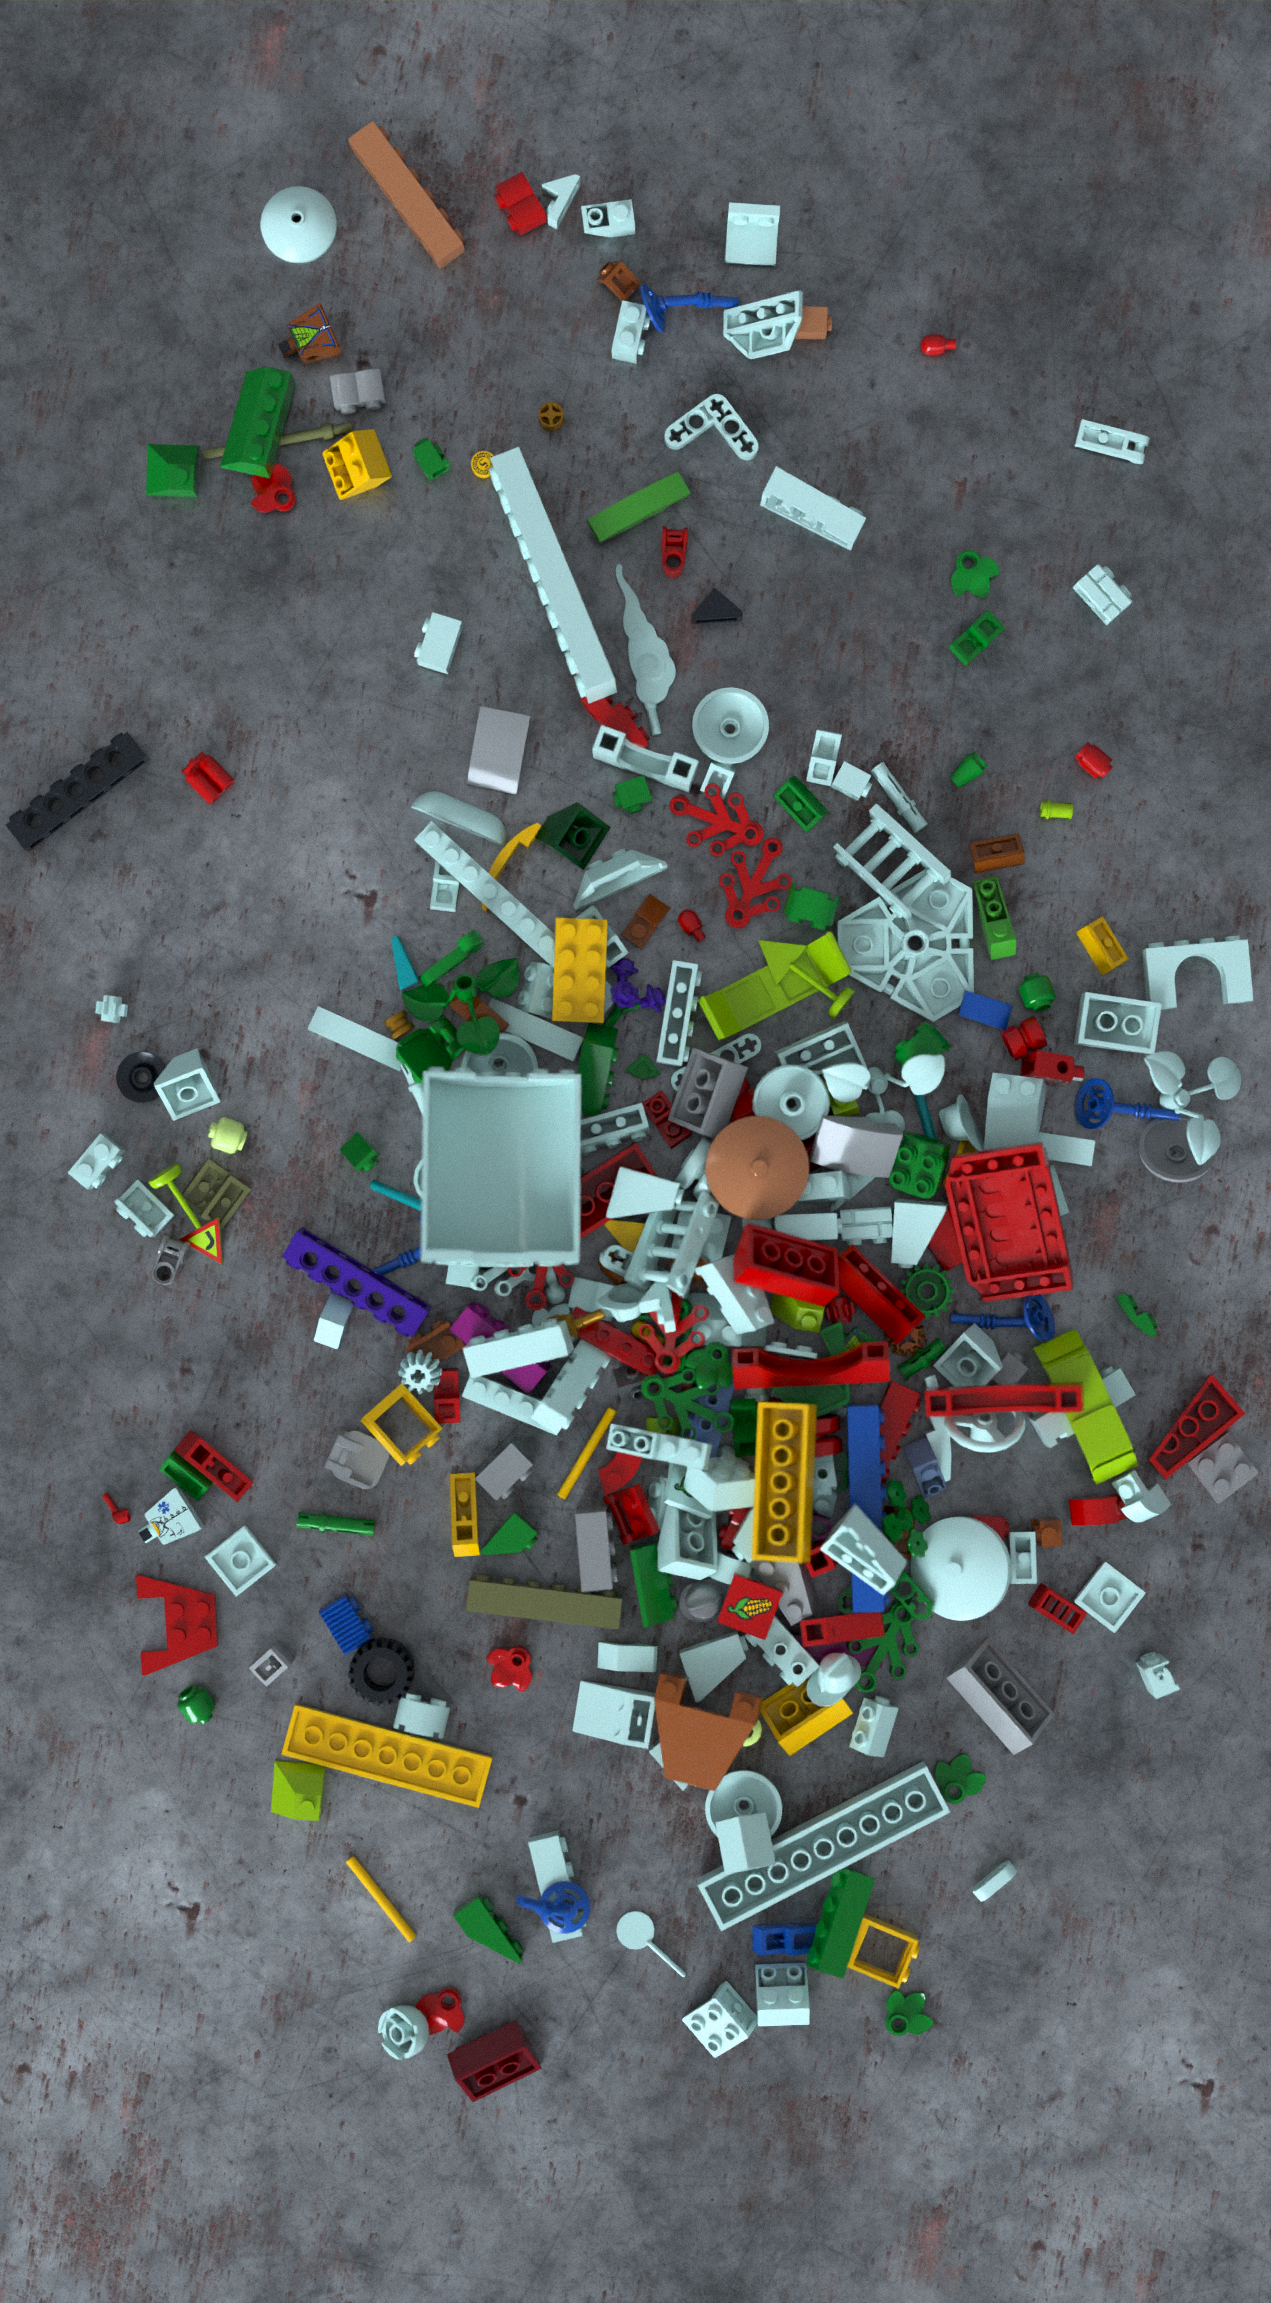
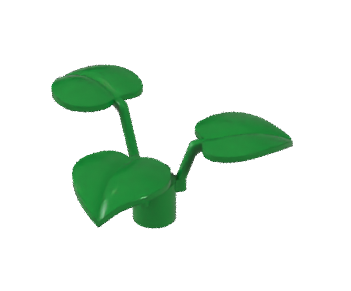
M504 959L489 964L478 972L476 979L470 974L457 976L454 981L455 986L451 987L452 991L449 997L445 988L435 983L427 988L423 984L412 990L402 992L404 1004L414 1017L430 1022L438 1020L443 1016V1007H449L448 1005L456 994L460 1001L468 1003L472 1021L464 1022L458 1028L457 1040L459 1045L468 1052L487 1055L498 1044L500 1037L497 1022L489 1016H484L477 1020L472 1000L477 995L476 988L482 993L488 991L494 998H504L513 994L519 984L518 959Z

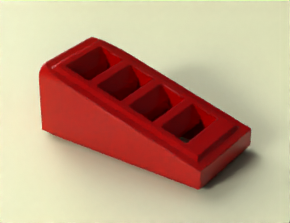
M1042 1583L1028 1602L1029 1606L1072 1634L1076 1632L1087 1612ZM1057 1599L1058 1601L1049 1613V1608L1053 1604L1054 1600ZM1066 1605V1608L1064 1609L1061 1616L1057 1618L1063 1606ZM1072 1610L1076 1611L1069 1623L1066 1624L1065 1621Z

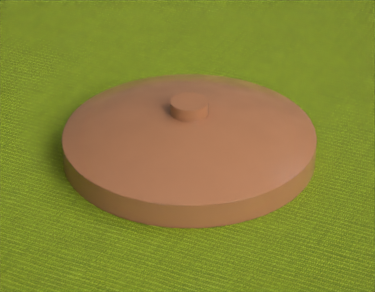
M751 1116L730 1123L716 1135L706 1155L705 1176L713 1197L725 1210L741 1218L763 1220L786 1212L801 1197L808 1181L809 1161L802 1141L790 1127L773 1118Z

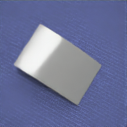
M480 706L468 773V786L517 795L531 716Z
M822 1116L809 1159L813 1163L838 1171L890 1178L903 1134L896 1124L872 1123L869 1117Z

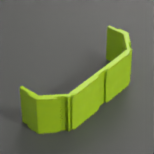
M830 931L806 945L808 947L794 963L825 987L852 974V970L841 948ZM767 965L712 994L700 997L698 1002L718 1041H721L820 990L792 969L788 971L778 986H776Z
M1071 1329L1052 1338L1050 1341L1032 1347V1352L1037 1355L1051 1383L1083 1382V1412H1068L1065 1414L1088 1461L1092 1473L1091 1480L1097 1485L1138 1466L1136 1455L1097 1367L1077 1330Z

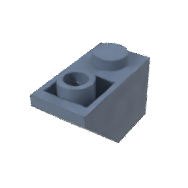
M927 1437L903 1446L906 1458L923 1498L937 1495L941 1491L946 1490L947 1487L940 1466Z

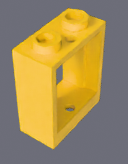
M401 1384L360 1420L400 1466L406 1461L411 1465L422 1455L419 1450L425 1444L430 1448L440 1439L438 1433L443 1429L411 1392ZM399 1399L429 1431L405 1455L374 1422Z
M864 1913L847 1967L899 1989L901 1983H905L909 1977L911 1969L908 1966L911 1958L915 1959L919 1953L920 1944H918L917 1935ZM869 1925L907 1941L894 1973L856 1958Z

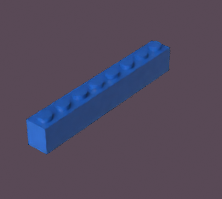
M848 1403L849 1510L856 1504L882 1533L883 1517L886 1516V1512H881V1502H886V1487L881 1486V1476H885V1461H880V1451L885 1450L884 1435H879V1425H884V1410L879 1409L878 1403ZM851 1572L853 1613L884 1612V1604H889V1592L887 1591L883 1595Z

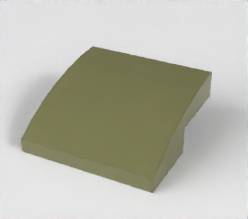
M207 1158L181 1194L190 1208L208 1222L219 1217L220 1230H222L251 1188L210 1158Z

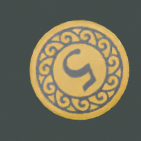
M480 451L471 460L472 471L479 478L491 477L488 468L492 467L490 458L494 456L490 452Z

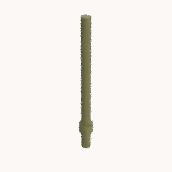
M352 421L335 425L326 423L321 424L319 428L282 434L279 446L322 437L324 440L334 438V435L354 431ZM226 445L202 449L204 460L223 456Z

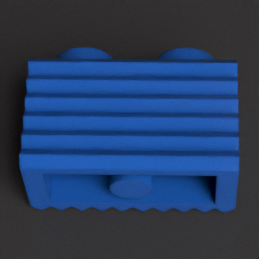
M347 1593L319 1610L322 1619L344 1655L370 1641L373 1638L371 1633L374 1631L370 1621L367 1618L362 1619L358 1610L361 1607L354 1596L349 1597Z

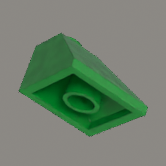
M148 444L146 495L198 497L199 446Z

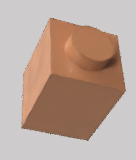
M802 306L801 326L795 339H826L827 331H832V315H827L828 307Z

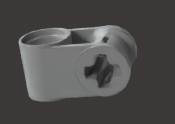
M164 1235L152 1271L153 1279L157 1283L170 1285L177 1280L182 1264L188 1254L190 1242L182 1243L170 1239L169 1235ZM169 1247L178 1249L179 1251L177 1252L169 1249ZM167 1266L171 1269L172 1274L168 1280L163 1281L159 1276V1271Z

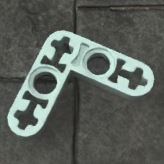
M720 394L709 396L671 424L665 431L666 445L670 449L679 450L715 425L740 459L751 460L758 452L756 438L728 400ZM712 402L716 404L722 403L721 411L724 415L727 412L730 413L721 422L718 421L721 419V414L717 410L711 411ZM698 415L703 419L704 423L700 428H692L690 426L689 419L692 416ZM728 421L738 423L739 430L736 433L730 434L725 430L724 426ZM684 423L691 435L688 436L685 431L680 436V442L676 440L670 441L671 432L674 431L675 434L680 433L683 430L681 424ZM743 432L746 434L742 437L743 441L747 445L753 444L751 453L741 451L743 445L739 439L736 443L733 441L739 438Z

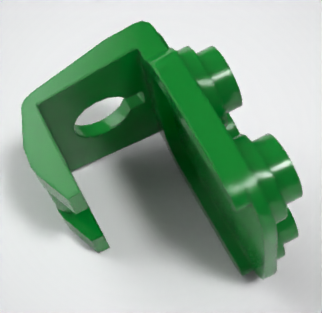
M444 1016L426 1030L417 1029L402 1039L396 1046V1058L411 1071L414 1081L422 1084L424 1071H428L430 1067H442L444 1072H447L451 1068V1063L461 1054L463 1048L458 1043L457 1030L447 1017ZM443 1037L447 1040L448 1043L445 1044L442 1041Z
M906 1133L903 1143L899 1146L890 1174V1184L899 1191L919 1198L927 1199L932 1197L939 1188L951 1144L920 1133Z

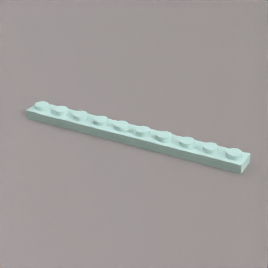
M431 821L414 841L554 968L555 934ZM605 982L604 1013L614 1003L611 1000L612 993L610 992L612 986L608 982Z

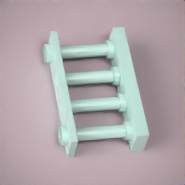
M876 803L869 810L871 824L845 850L837 843L834 846V853L836 854L834 858L844 868L849 866L891 905L890 910L898 918L903 916L909 921L912 917L911 910L908 907L933 881H939L944 885L951 878V871ZM884 830L889 835V841L862 866L852 856L877 831L881 832ZM902 847L908 852L907 858L881 884L871 873L896 848ZM920 863L926 869V875L899 900L889 890L914 865Z
M701 1191L697 1202L682 1201L680 1205L676 1204L674 1209L650 1212L624 1280L641 1291H647L650 1281L666 1282L667 1287L680 1296H685L719 1207V1203L707 1192ZM677 1211L693 1212L689 1225L673 1224ZM668 1234L684 1235L679 1249L664 1247ZM660 1257L675 1259L671 1272L655 1271Z

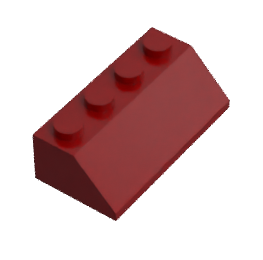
M636 1142L580 1176V1239L613 1219L606 1217L620 1167L657 1176Z
M747 1223L733 1258L734 1282L824 1307L840 1293L838 1249Z

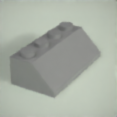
M988 1637L960 1660L946 1677L1013 1755L1033 1745L1055 1715Z

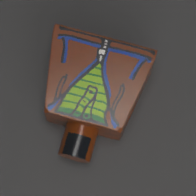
M321 303L289 322L286 326L291 338L278 343L284 358L298 352L303 364L343 354Z

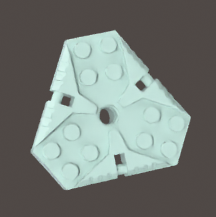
M926 869L891 889L890 892L901 900L926 875ZM952 877L944 885L939 881H933L908 907L911 910L912 917L909 921L903 916L898 918L894 914L891 915L887 909L890 904L883 898L878 897L837 922V943L852 970V974L848 976L879 993L885 992L890 995L891 1000L931 1022L958 1008L961 1005L964 991L974 993L973 948H970V939H973L972 888ZM918 937L922 942L921 948L916 951L910 949L908 946L909 938ZM951 940H959L960 949H951ZM891 975L899 979L896 987L888 983Z

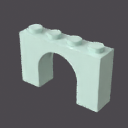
M603 725L600 727L592 749L594 759L641 776L644 775L646 778L687 793L690 791L698 769L699 761L677 752H674L673 756H667L650 751L628 741L625 733Z
M1240 936L1225 937L1224 942H1215V938L1199 939V944H1189V940L1174 941V946L1164 947V942L1150 943L1148 944L1149 948L1142 950L1146 1001L1162 1003L1161 1010L1177 1007L1175 973L1180 963L1191 956L1204 957L1217 967L1221 977L1223 1004L1254 1001L1248 939L1240 940Z

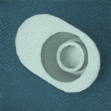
M962 1094L958 1095L957 1103L939 1111L942 1127L950 1138L956 1141L969 1140L977 1151H983L984 1142L982 1135L970 1113L967 1101Z
M629 1283L617 1285L599 1297L597 1305L610 1310V1313L618 1322H625L641 1315L639 1303L647 1291L638 1290Z
M831 1653L825 1656L820 1662V1667L808 1680L806 1690L809 1699L818 1706L828 1707L836 1704L860 1679L861 1667L859 1662L846 1653Z

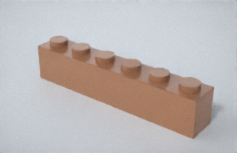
M372 121L348 138L350 147L441 269L464 252L463 242L465 239L457 228L453 230L448 224L450 219L442 207L437 209L433 203L435 198L427 187L423 189L418 183L420 178L412 167L407 168L403 160L405 158L397 146L393 148L388 142L390 137L382 126L377 127Z

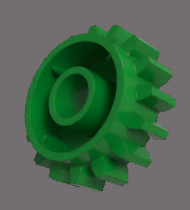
M928 1263L923 1264V1269L914 1265L915 1272L911 1273L906 1270L905 1274L908 1279H900L899 1282L904 1285V1289H899V1291L920 1312L924 1313L925 1319H929L930 1313H933L935 1317H939L938 1310L947 1311L946 1302L953 1303L949 1293L955 1292V1289L949 1288L948 1285L953 1280L951 1278L945 1279L946 1270L940 1273L937 1272L938 1265L934 1264L932 1269H929ZM924 1284H930L933 1288V1293L929 1298H923L920 1294V1288Z

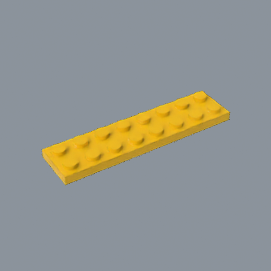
M297 1703L294 1705L281 1755L477 1808L480 1806L493 1758L489 1755Z

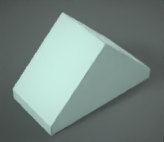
M334 1293L330 1294L320 1316L314 1341L335 1349L339 1348L354 1307L351 1299Z

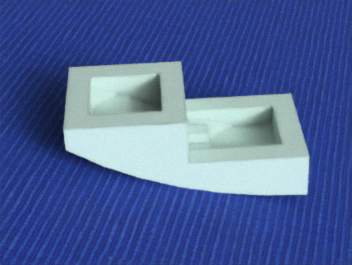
M822 729L816 730L806 781L831 786L842 737L841 733Z
M435 860L430 909L456 912L459 881Z

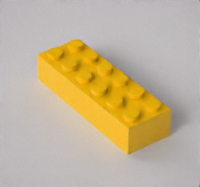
M758 1402L751 1560L795 1563L810 1562L817 1405Z

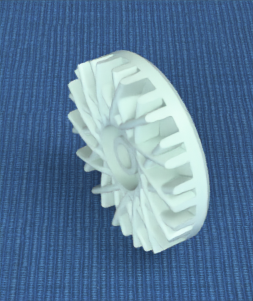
M794 1064L777 1066L775 1069L768 1071L765 1076L761 1077L762 1079L756 1084V1089L753 1091L752 1110L755 1116L769 1117L784 1123L798 1135L800 1140L814 1135L818 1131L821 1117L828 1116L830 1108L829 1093L823 1080L812 1070ZM790 1098L795 1100V1106L789 1108L786 1104Z

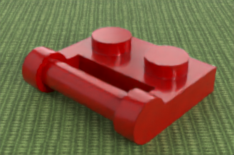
M640 1484L603 1497L605 1505H609L622 1535L620 1539L623 1545L660 1531ZM618 1500H620V1503H621V1505H622V1507H623V1510H624V1512H625V1514H626V1516H627V1519H628V1521H629V1523H630V1526H631L633 1532H631V1530H630V1528H629V1526H628V1523H627V1521H626V1519H625V1517H624V1514H623V1512H622V1510H621V1507H620V1505H619V1503H618Z

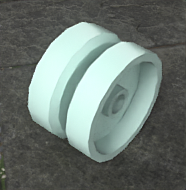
M704 1136L695 1150H691L680 1167L682 1169L675 1179V1182L682 1183L681 1188L683 1190L689 1188L694 1179L699 1180L693 1189V1196L699 1199L701 1191H705L708 1194L711 1193L705 1176V1160L712 1141Z

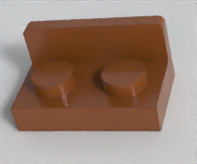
M442 1319L430 1326L432 1332L423 1336L420 1332L408 1340L410 1345L405 1348L407 1352L412 1351L415 1355L420 1349H422L425 1356L432 1352L431 1359H439L441 1362L463 1349L466 1345L449 1330L453 1325L451 1320L445 1323Z

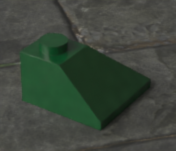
M576 802L548 816L535 839L584 870L611 827L580 803Z

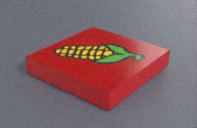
M735 1573L717 1622L766 1640L783 1591Z

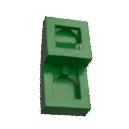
M987 610L948 648L966 666L1006 628Z

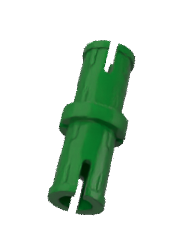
M937 1338L921 1351H915V1355L898 1366L897 1369L907 1381L925 1367L927 1369L930 1367L929 1363L945 1353L947 1349L941 1340Z

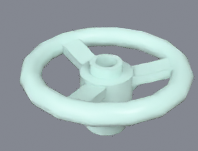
M1023 1411L1012 1412L1015 1417V1427L1007 1437L997 1429L998 1420L996 1416L998 1412L975 1413L973 1416H944V1425L949 1435L961 1446L973 1451L991 1453L1007 1449L1018 1442L1025 1431V1415ZM956 1425L970 1427V1438L962 1434Z

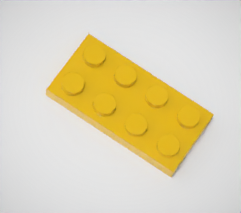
M556 917L552 1021L604 1023L607 919Z

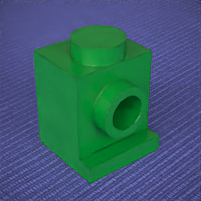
M423 438L414 445L415 448L412 449L413 456L429 482L451 469L447 458L442 461V458L445 456L438 444L433 446L428 438Z

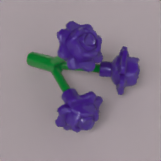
M621 958L610 966L618 975L615 987L610 989L612 993L611 1000L615 1003V1006L603 1023V1026L613 1027L621 1015L640 1007L644 1009L650 1006L652 1009H656L658 1013H661V1007L666 1003L665 995L661 988H653L650 984H647L646 997L639 998V989L634 987L631 982H627L628 977L639 971L637 968H634L635 962L630 959Z

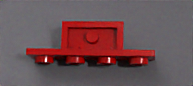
M575 1307L572 1312L574 1319L589 1314L579 1307ZM599 1320L586 1327L579 1328L580 1334L577 1337L646 1376L657 1373L658 1369L655 1365L657 1354L652 1348L639 1342L633 1335L621 1332L613 1324L604 1320Z

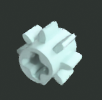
M103 995V1002L96 1001L95 1013L101 1014V1021L120 1023V1017H127L128 1005L122 1004L123 997Z

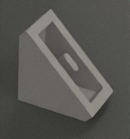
M277 1641L249 1669L267 1687L293 1663L295 1658Z

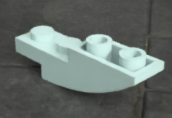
M611 1424L606 1449L707 1470L712 1444L634 1427Z

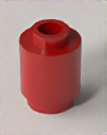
M1089 742L1075 756L1079 761L1078 764L1095 779L1098 776L1104 778L1113 768L1110 765L1113 759L1095 744L1091 745Z

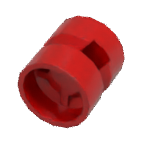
M1034 1016L1021 1021L1020 1027L1013 1025L1001 1031L1004 1044L1014 1061L1028 1055V1050L1036 1051L1047 1046L1044 1032Z

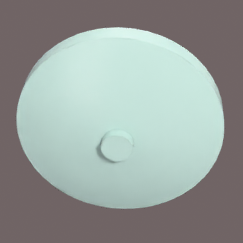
M970 1517L946 1518L929 1526L923 1532L924 1539L928 1545L925 1556L923 1558L911 1556L910 1569L914 1582L933 1603L934 1612L948 1619L962 1621L975 1619L992 1611L1006 1595L1011 1580V1560L1001 1537L986 1523Z

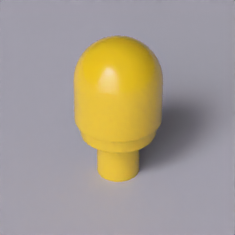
M645 1320L635 1321L631 1327L632 1335L642 1343L649 1345L646 1339L640 1337L639 1329L642 1325L650 1323ZM646 1327L644 1335L648 1337L651 1334V1329ZM656 1334L655 1336L663 1344L665 1339Z

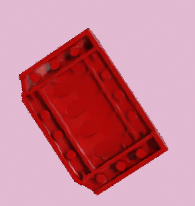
M1043 1142L954 1155L945 1187L966 1280L981 1294V1299L984 1302L1073 1290L1071 1262L1047 1151Z

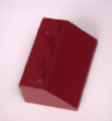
M517 2021L506 2023L501 2028L489 2034L481 2035L477 2040L467 2045L459 2046L447 2054L455 2081L472 2102L542 2069L524 2030Z

